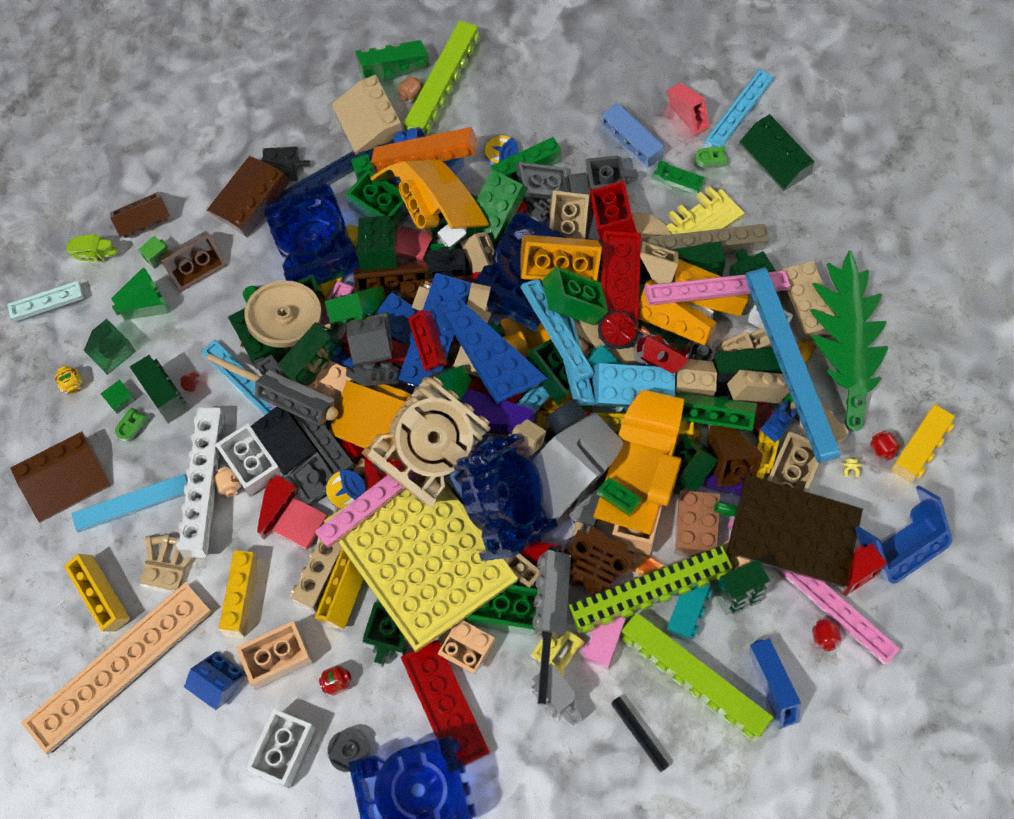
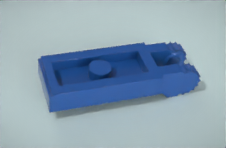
M786 400L772 413L760 429L774 442L782 436L793 421L792 418L797 414L796 409L791 410L789 414L783 411L789 404Z

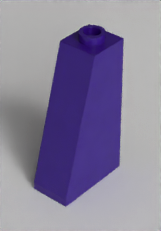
M468 388L461 400L463 404L467 403L474 409L473 413L479 417L481 415L490 422L488 426L491 429L486 433L513 435L512 432L515 426L521 424L526 419L534 424L536 423L533 409L508 401L496 405L490 395Z

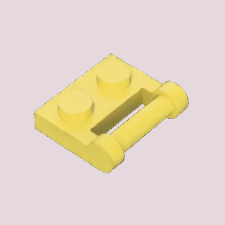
M567 629L566 634L558 640L551 638L549 665L552 663L563 676L565 673L564 669L585 642ZM543 639L540 640L531 653V657L540 663ZM566 641H571V646L558 665L553 663V660Z

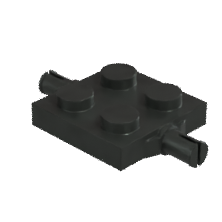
M297 146L263 148V158L261 161L272 165L284 173L289 181H298L300 167H311L310 160H299Z

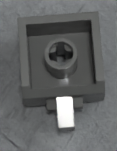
M617 155L586 159V175L590 190L623 180L626 185L637 181V169L627 170L623 168L622 159Z

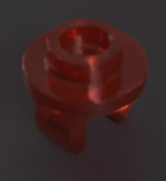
M194 371L188 376L183 375L180 378L182 388L185 391L194 392L196 386L200 383L197 380L199 375Z

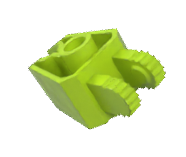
M91 234L76 236L69 240L66 252L79 261L102 263L105 257L115 256L118 253V249L113 246L110 240H103L101 236Z

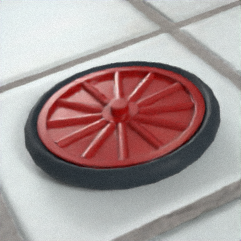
M618 311L607 313L598 325L599 337L605 345L614 349H624L631 346L639 334L636 329L625 322ZM620 311L628 322L631 321L638 327V323L632 315Z

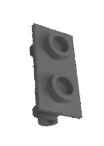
M524 196L523 201L526 204L527 211L544 224L549 218L550 206L540 198Z

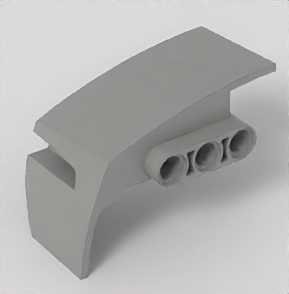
M596 412L579 420L553 437L549 443L544 440L543 445L532 455L528 456L515 474V482L500 499L497 506L530 540L541 542L553 525L585 489L603 475L617 457L624 442Z

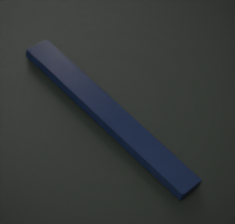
M392 139L391 142L385 143V144H383V145H388V144H392V143H395V142H394V140ZM374 148L359 152L357 155L352 151L285 189L272 207L279 215L354 171L351 162L353 158L368 154L371 162Z

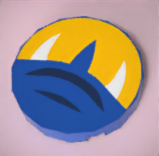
M506 135L492 137L484 147L485 158L491 165L519 153L517 142Z
M351 470L335 472L326 484L328 500L333 506L340 509L365 493L363 479L358 473Z

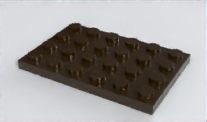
M745 475L726 554L750 561L759 559L761 564L845 588L858 535L855 528L860 526L863 508L751 475Z

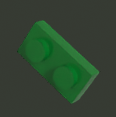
M610 477L601 485L596 494L629 517L642 502V498Z

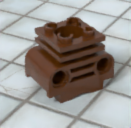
M590 527L587 532L578 530L576 535L568 539L563 552L571 555L569 584L586 589V592L590 595H596L609 590L612 586L610 583L625 574L631 566L634 555L626 552L628 544L621 540L611 539L593 527Z

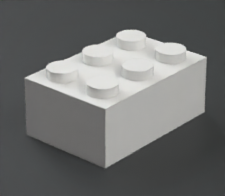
M248 423L215 444L249 496L264 488L267 482L273 479L275 475L280 477L283 475Z
M273 709L245 770L289 789L316 728L310 723Z

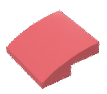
M401 226L397 231V256L415 261H424L434 239L427 232Z
M293 498L272 532L290 540L294 545L308 550L317 536L315 531L324 524V520L328 516Z

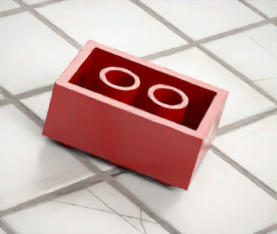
M624 180L589 190L596 228L601 242H603V231L637 233L630 197Z

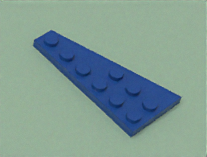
M455 295L439 302L438 307L496 405L547 380L545 375L459 297Z

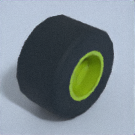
M572 399L553 411L546 420L555 434H559L583 419L586 413L577 400Z

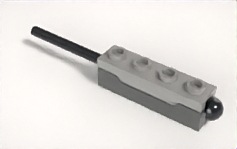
M556 545L550 546L539 557L537 563L539 568V576L536 580L538 593L534 601L536 615L533 619V627H535L534 635L542 636L543 639L538 706H546L551 638L558 640L566 634L571 555L562 553L561 548Z

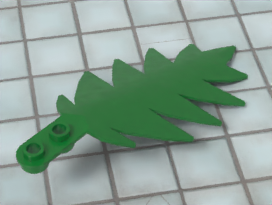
M848 251L843 261L842 270L831 263H827L829 275L840 294L815 282L812 283L819 296L838 317L814 309H810V312L838 342L814 334L811 337L824 356L840 372L827 370V373L835 382L848 389L845 425L852 431H858L864 425L867 392L873 390L881 380L880 377L869 378L875 373L888 350V346L867 347L874 342L887 322H866L877 307L882 294L879 293L862 298L868 284L869 270L867 269L859 273L852 251Z

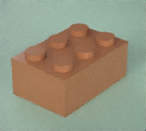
M680 490L674 555L694 557L695 554L699 555L717 548L719 513L714 512V505L716 501H720V494Z

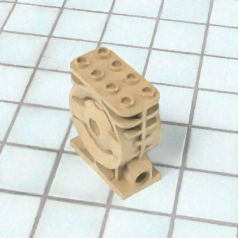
M424 377L421 384L414 389L412 395L406 399L407 401L394 415L389 433L378 434L372 443L362 451L366 458L422 503L430 507L434 505L436 497L445 487L444 475L457 470L466 461L470 452L475 449L474 446L478 441L481 442L482 436L491 429L488 426L490 422L481 415L480 417L473 413L474 409L467 403L459 402L457 400L459 396L451 390L444 389L442 387L443 383L436 377ZM419 407L423 412L438 410L448 414L458 427L459 446L456 444L457 435L455 427L449 419L439 414H426L422 416L414 408ZM402 424L410 430V445L418 456L432 461L445 458L448 462L446 464L443 462L428 464L417 459L409 449L407 432L401 428ZM434 431L437 434V439L431 443L428 440V435ZM392 453L401 464L399 469H396L387 462L388 457ZM410 470L423 475V478L417 485L408 478Z

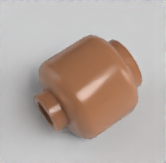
M409 76L398 85V95L403 101L413 102L420 94L423 84L417 77Z

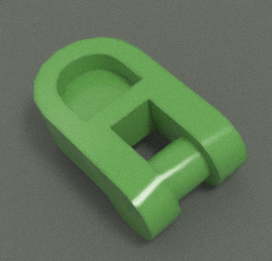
M717 146L699 149L695 156L696 164L701 167L717 165L724 167L728 165V159L725 157V147Z
M133 407L130 408L115 428L117 437L122 441L132 440L141 427L148 422L149 416L138 413V410Z

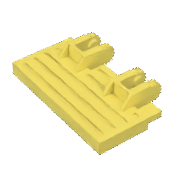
M708 186L705 188V192L712 201L699 192L696 197L701 204H698L689 211L683 205L678 206L677 210L684 220L674 211L669 212V218L672 222L667 225V228L671 234L723 229L742 219L745 213L722 189L715 192L714 189Z

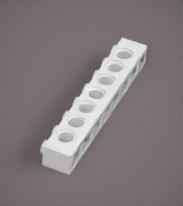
M198 408L197 415L194 416L195 432H192L191 435L193 446L189 450L190 467H187L186 470L188 482L184 486V495L186 497L185 502H182L181 506L183 518L179 522V531L181 533L180 538L176 542V548L183 558L207 557L216 490L214 476L218 470L220 452L215 444L222 440L225 420L221 408ZM197 533L194 537H190L191 534Z

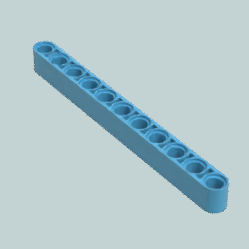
M764 267L746 272L747 285L817 462L820 464L840 458L838 445L767 269Z

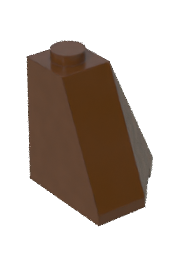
M710 425L707 442L709 450L718 459L713 469L716 486H737L742 482V478L749 473L753 475L759 470L763 454L736 429Z

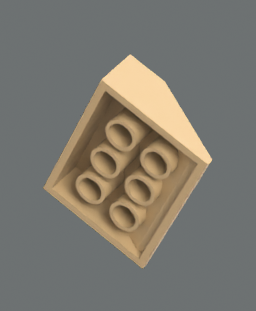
M376 75L360 80L331 104L355 155L359 154V152L373 149L374 146L391 142L392 139L394 140L395 133L402 131L401 122Z

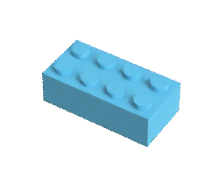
M604 363L593 366L595 374L592 377V391L595 403L592 406L629 408L634 398L642 389L675 397V373L672 374L661 367Z

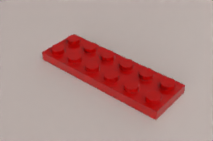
M603 231L601 285L608 313L618 311V308L619 311L632 315L638 323L641 233Z
M437 639L418 652L412 651L400 658L450 770L454 773L491 753L448 660L438 655L441 645Z

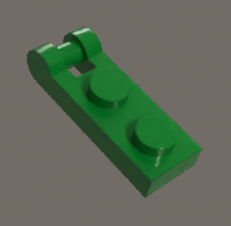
M665 161L658 162L657 170L652 175V178L656 181L696 195L700 192L705 181V177L668 165Z

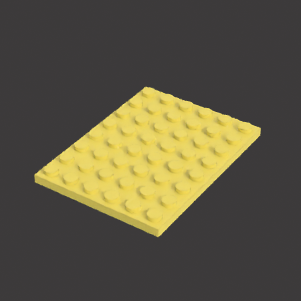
M422 475L420 478H418L416 481H414V483H415L416 485H417V484L420 482V480L423 478V475ZM445 481V487L436 497V502L432 507L422 503L408 490L404 489L338 541L415 652H418L518 581L516 575ZM342 508L341 510H339L338 512H336L335 514H333L332 516H330L329 518H327L326 520H324V523H326L327 521H329L331 518H333L336 514H338V513H339L340 511H342L344 508Z

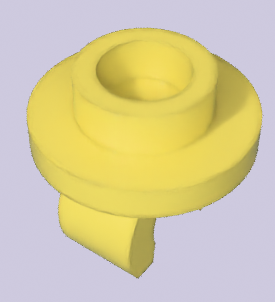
M846 458V461L841 463V465L845 466L843 475L848 477V471L854 469V476L858 477L860 471L857 467L862 466V463L858 462L857 458Z

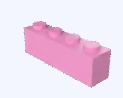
M613 581L611 588L622 584ZM621 616L614 619L615 621L609 625L603 626V624L595 626V629L589 634L592 636L590 643L586 642L582 652L585 655V662L605 670L609 669L627 618H622Z

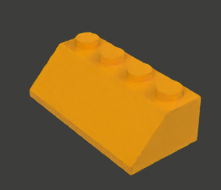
M523 235L520 253L521 279L543 280L557 266L597 281L602 247L598 240Z

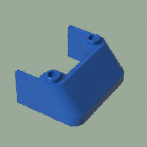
M920 485L916 487L920 503L911 510V524L885 542L881 543L879 538L859 526L855 528L860 544L866 547L872 543L887 562V565L880 574L892 584L898 583L949 548L952 543V534L941 497Z

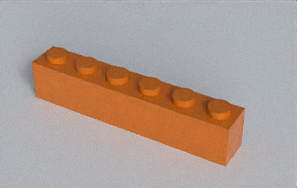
M472 127L378 146L374 147L371 163L378 173L390 165L404 161L439 159L447 161L476 154L478 139Z

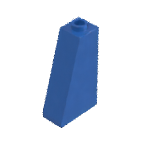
M770 638L756 640L753 644H750V657L779 729L799 723L801 701Z

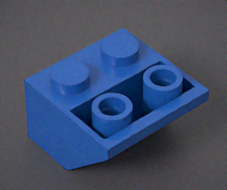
M216 651L190 669L184 688L217 710L230 700L247 675L244 670Z

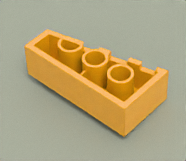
M678 259V266L671 283L719 278L721 276ZM748 294L686 302L741 316L748 301Z
M651 279L648 282H646L645 286L655 285L658 283H656L655 280ZM643 290L638 312V319L702 345H706L711 340L717 324L698 309L691 307L686 301L649 306Z

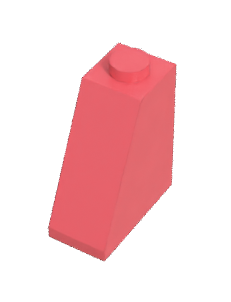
M679 83L667 90L669 105L693 134L696 135L710 127L705 98L683 83Z

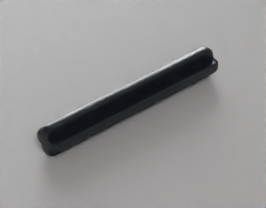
M622 698L614 699L611 705L658 771L663 772L669 767L668 762Z

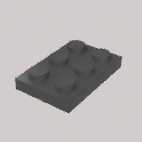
M518 162L516 164L519 183L529 187L525 197L551 199L553 190L571 192L566 168Z

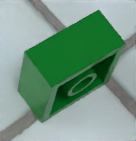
M120 379L100 393L116 414L136 400Z

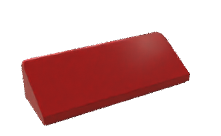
M421 310L410 316L408 320L424 371L446 365L447 360L431 311Z

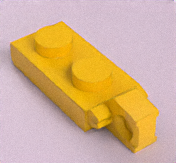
M761 430L756 448L762 452L763 457L759 470L753 476L764 479L765 474L768 475L773 468L780 438L774 442Z

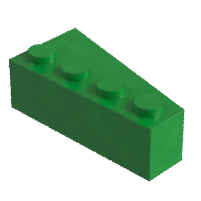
M421 40L400 43L397 47L387 45L385 49L376 50L375 47L369 48L367 52L355 51L362 79L376 75L380 83L430 66L428 54Z

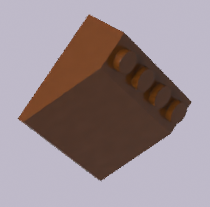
M248 156L208 207L207 211L245 237H248L290 182L284 173L272 165Z
M82 431L10 467L20 490L39 523L111 486L90 440Z

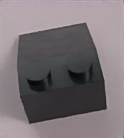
M277 406L250 426L285 475L317 452L291 413Z

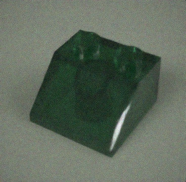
M105 319L92 330L84 348V352L106 375L136 352L130 341L108 319Z

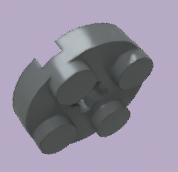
M346 729L336 733L331 738L327 751L331 764L337 770L343 773H356L367 764L370 758L371 746L363 733L356 729ZM350 745L354 746V754H350L348 757L345 756L344 748H349Z

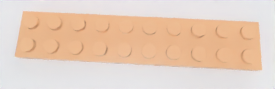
M185 582L22 721V725L44 753L49 755L212 613L211 610Z

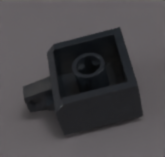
M448 246L441 247V251L427 252L430 279H434L435 273L450 277L467 275L464 249L453 248L449 250Z

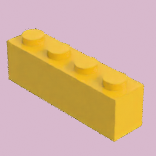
M934 404L891 471L911 483L915 477L920 479L925 471L923 465L925 462L929 464L935 456V453L932 451L935 447L939 449L944 442L943 434H949L955 425L952 423L955 416Z
M343 549L340 551L314 618L331 628L345 629L363 583V577Z
M233 551L219 630L224 635L244 637L258 565V558L254 552Z
M77 554L64 565L65 570L101 631H117L130 620L93 555Z

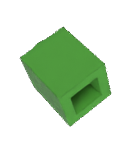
M153 236L138 251L142 258L155 269L161 264L158 257L169 252L167 249L169 246L163 239L158 240Z

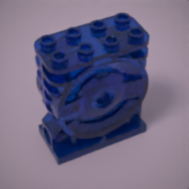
M319 184L314 188L302 191L292 197H287L275 204H270L264 209V215L270 227L275 245L281 256L285 259L282 267L287 281L296 282L313 274L321 285L354 273L353 268L360 267L356 248L349 237L343 214L330 185Z
M518 212L514 215L507 230L497 244L492 256L491 265L483 267L474 283L491 287L487 306L536 332L541 321L520 288L522 283L533 280L521 279L520 253L523 235L567 237L562 235L561 232L547 227L543 222L536 221L527 213Z
M519 433L510 435L507 439H504L503 436L497 437L492 440V443L480 446L481 450L468 453L469 457L456 460L457 464L453 466L456 471L465 469L464 474L458 477V481L462 482L461 493L466 513L471 522L482 531L481 537L485 550L479 553L481 561L515 557L558 526L556 518H547L543 506L541 476L535 463L527 455L529 452L528 447L517 449V445L525 441L524 436H520Z
M448 735L408 746L396 751L386 760L378 755L348 762L360 819H375L373 810L375 804L383 819H412L404 815L396 807L392 797V783L397 772L400 770L399 759L401 757L404 771L399 775L395 783L394 791L397 803L405 812L415 815L416 819H436L434 809L437 808L443 798L444 786L440 775L433 768L423 765L421 752L426 754L427 762L440 769L446 779L447 796L439 810L441 819L476 818L474 803L470 804L468 798L472 794L469 781L465 782L463 773H466L463 760H459L458 752L461 751L458 738L454 739L453 735ZM378 761L383 764V766L381 767L380 770H379ZM377 776L374 785V799H372L366 779ZM416 784L424 786L425 792L422 796L414 794L413 788Z

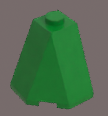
M145 267L135 274L111 298L115 304L112 306L117 316L121 314L124 320L171 312V309Z
M464 365L449 367L427 376L439 379L443 383L442 387L444 389L451 390L459 396L457 399L459 402L472 381ZM430 410L429 412L436 413L441 411Z

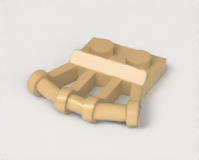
M165 533L162 536L152 537L150 535L145 537L147 560L144 563L145 567L139 582L141 586L174 592L182 585L186 570L195 557L185 558L178 565L181 553L175 547L171 562H165L170 544L176 545L177 539L180 536L172 537L171 534ZM162 544L158 559L155 561L153 545Z

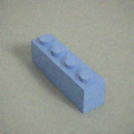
M616 103L602 113L601 125L644 166L649 168L663 157V143L657 140L648 129H645L637 118H633L625 107Z

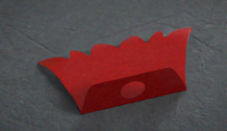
M617 308L627 324L646 335L643 358L672 374L680 370L689 361L686 356L691 348L675 349L673 345H667L660 335L653 336L644 326L639 329L634 323L628 322ZM662 351H666L669 355L668 360L664 363L658 360V354Z

